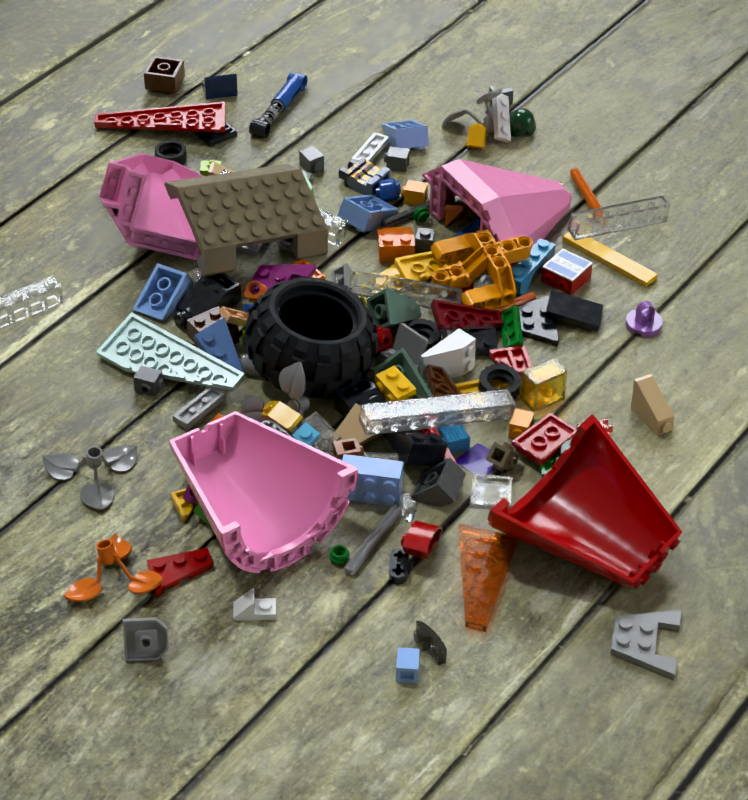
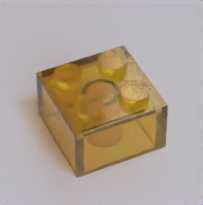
M555 358L523 370L520 400L532 412L539 411L564 400L567 370Z

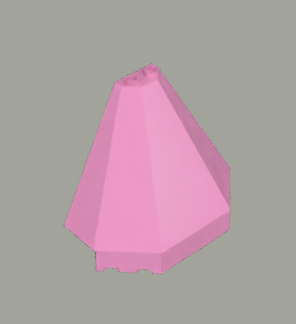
M143 153L109 162L99 197L128 245L198 260L201 251L178 198L170 199L164 183L203 177V175L175 161Z
M462 159L452 161L422 174L431 184L429 211L438 220L445 218L446 205H453L455 196H458L481 218L480 230H489L496 242L519 236H528L532 239L533 246L539 239H544L571 206V193L568 190L566 191L558 181ZM518 262L511 263V268H513Z

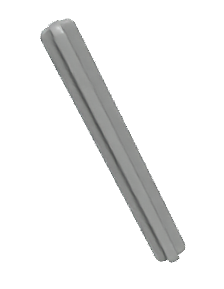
M397 504L392 505L345 565L344 572L352 576L356 573L401 515V506Z

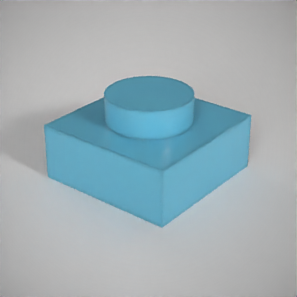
M306 422L292 435V438L309 446H312L321 437L320 433Z

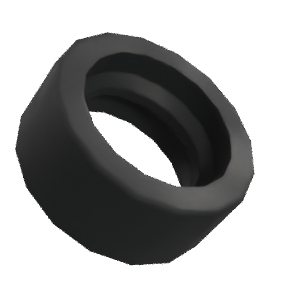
M176 140L163 141L155 147V157L184 165L187 160L186 147L183 143ZM175 153L177 155L166 156L165 154Z

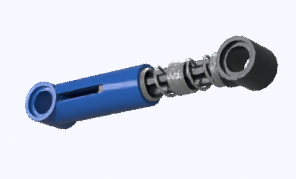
M295 72L289 73L287 82L272 99L271 105L260 118L252 119L249 126V133L251 135L263 138L268 137L272 121L287 108L300 90H305L308 81L307 75Z

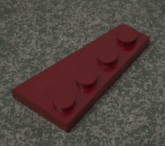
M434 299L430 304L438 330L501 328L503 325L499 310Z

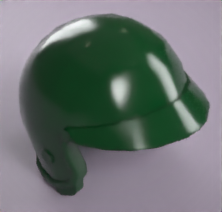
M525 108L514 110L510 114L511 136L519 137L526 132L530 136L534 134L536 122L533 113Z

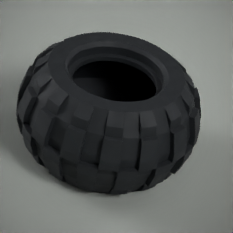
M292 278V280L275 284L256 300L250 309L245 326L247 355L260 376L272 383L277 389L283 391L279 384L280 372L290 365L301 362L306 385L302 396L307 398H329L334 396V391L346 385H352L365 377L374 363L378 349L376 322L362 299L337 283L319 278Z

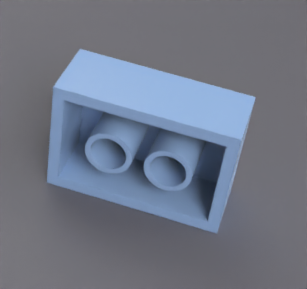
M343 455L342 461L358 469L356 486L354 491L349 492L348 501L386 506L400 505L403 492L404 462Z

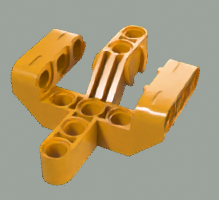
M478 230L476 233H466L437 241L430 249L438 263L454 262V260L462 258L467 259L463 263L457 261V264L450 266L445 264L441 269L435 270L432 274L431 290L435 293H445L469 287L486 270L494 284L465 291L460 296L462 304L488 309L509 305L515 300L517 292L510 264L529 259L533 241L528 236H519L496 242L489 230Z

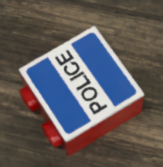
M562 249L543 265L541 282L566 294L573 295L591 278L593 262Z

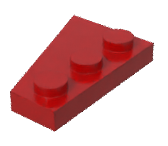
M208 548L147 560L148 570L154 571L163 577V582L154 589L155 595L162 593V590L169 586L173 588L179 585V581L187 577L193 578L212 569L213 563Z

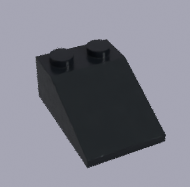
M384 431L383 433L406 465L434 466L443 462L448 445L438 434Z

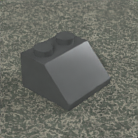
M449 458L422 472L410 498L413 501L437 507L452 504L457 499V493L463 485L466 473Z

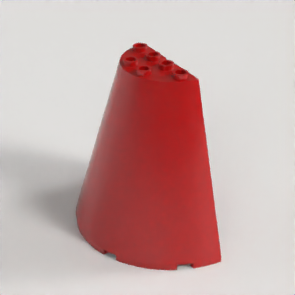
M591 414L579 426L569 445L571 447L563 451L552 465V469L511 508L508 509L510 502L503 497L490 509L487 518L488 524L496 530L631 590L637 589L649 580V575L652 572L655 574L660 569L662 562L668 556L669 550H675L681 541L678 538L682 534V530L597 418Z

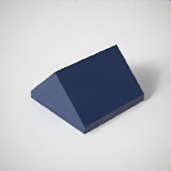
M228 74L204 77L202 88L206 100L238 96L237 75Z

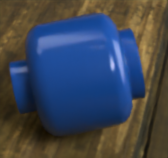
M394 178L380 181L379 187L376 188L377 197H381L385 202L397 200L402 193L399 181H396Z

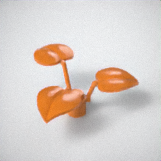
M114 533L110 539L101 540L96 544L98 558H96L98 563L96 580L93 578L80 579L63 596L70 601L84 602L99 595L102 591V586L99 584L101 582L102 563L111 565L117 561L131 581L128 584V589L133 594H144L155 589L163 582V577L154 571L147 570L141 571L133 577L120 560L131 553V544Z

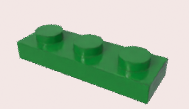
M513 305L500 313L503 320L501 328L504 348L523 346L519 308Z

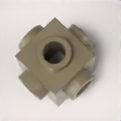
M494 442L485 460L493 463L492 467L501 472L503 469L511 471L518 462L517 457L519 453L514 451L515 447L507 442L503 444Z

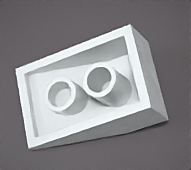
M457 329L423 353L420 361V375L426 385L429 384L425 373L428 365L443 367L451 379L463 376L468 371H471L475 367L476 338L461 329Z

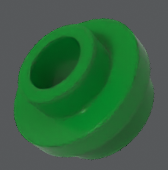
M427 207L417 208L413 215V218L419 223L426 221L430 217Z
M336 545L329 552V559L335 564H344L350 558L349 551L343 545Z

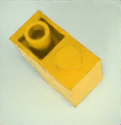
M474 123L473 126L469 125L466 144L468 148L484 150L488 132L486 127H483V124Z

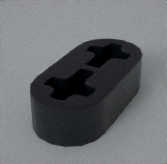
M395 549L390 554L389 580L396 585L405 583L408 578L409 554H405L403 549Z

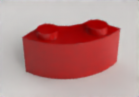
M418 520L412 522L408 533H404L401 539L404 553L429 559L433 548L438 546L443 528Z

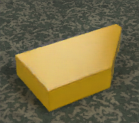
M186 488L170 493L171 499L183 522L187 521L196 507L195 503L183 499Z

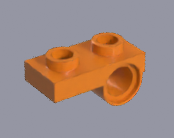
M251 281L246 286L244 297L250 299L249 302L255 303L260 295H264L268 289L266 285L260 282ZM259 286L260 290L255 295L254 289Z

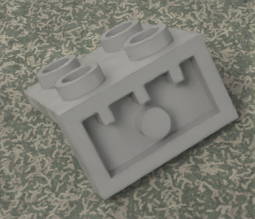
M401 323L399 324L393 349L380 352L378 359L384 362L403 347L420 373L421 355L426 352L429 340L406 324Z

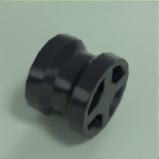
M188 307L183 309L182 312L173 314L174 322L180 330L185 329L187 320L194 317L193 312Z

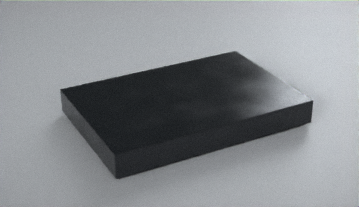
M551 289L545 316L598 331L603 305Z

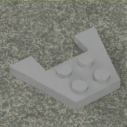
M681 610L615 616L610 654L674 680L676 658L655 655L658 627L679 630Z

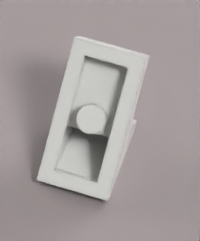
M252 588L233 602V621L276 620V598L255 599L254 588Z

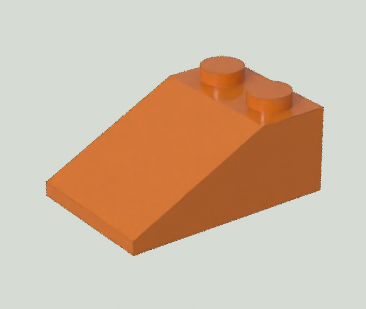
M411 227L376 228L379 263H394L395 258L415 254L414 233Z

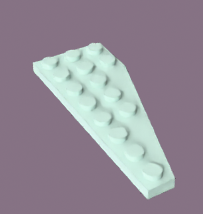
M132 312L96 351L100 358L125 372L137 373L142 365L162 370L164 379L235 391L246 379L245 373Z

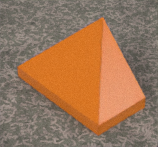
M446 205L445 227L464 214V206Z

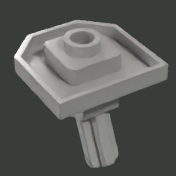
M158 618L123 619L125 662L159 660L169 649L168 627Z

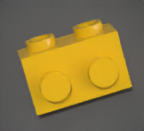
M395 365L375 375V385L387 403L398 410L401 409V402L417 394L416 387Z

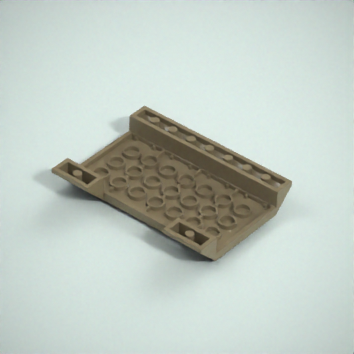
M290 164L164 183L170 199L178 198L201 251L197 263L203 277L235 271L236 248L294 238L290 246L296 260L326 255L328 253V228L300 168Z

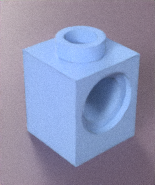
M398 648L396 682L418 683L420 649Z

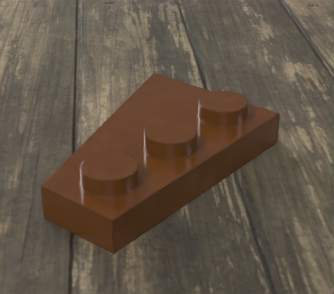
M428 365L425 373L435 403L448 405L453 408H465L468 401L443 367Z

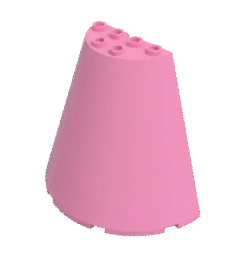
M236 411L208 423L203 431L196 428L169 440L171 451L224 553L237 567L247 572L261 573V570L266 569L270 572L277 571L292 565L308 555L310 547L316 541L321 543L338 524L350 503L347 500L349 492L354 491L358 476V469Z

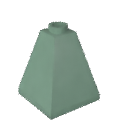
M385 288L366 299L367 308L374 317L376 326H382V328H396L401 323L405 324L410 320L419 319L422 314L417 302L391 289Z

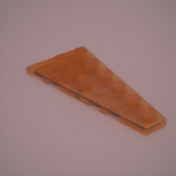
M459 523L465 627L486 632L518 539L508 534Z

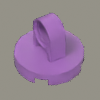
M643 301L635 310L627 314L625 325L627 330L633 335L638 333L642 334L641 337H653L660 332L663 320L649 301Z

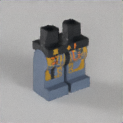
M361 158L359 161L351 159L348 163V169L344 167L339 169L338 177L344 180V186L350 187L363 195L373 194L374 196L377 194L376 188L379 187V182L390 179L391 171L387 167L383 169L378 168L373 163L366 162L367 159Z

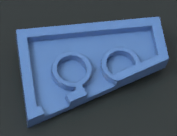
M225 317L194 335L193 338L202 351L241 372L243 371Z

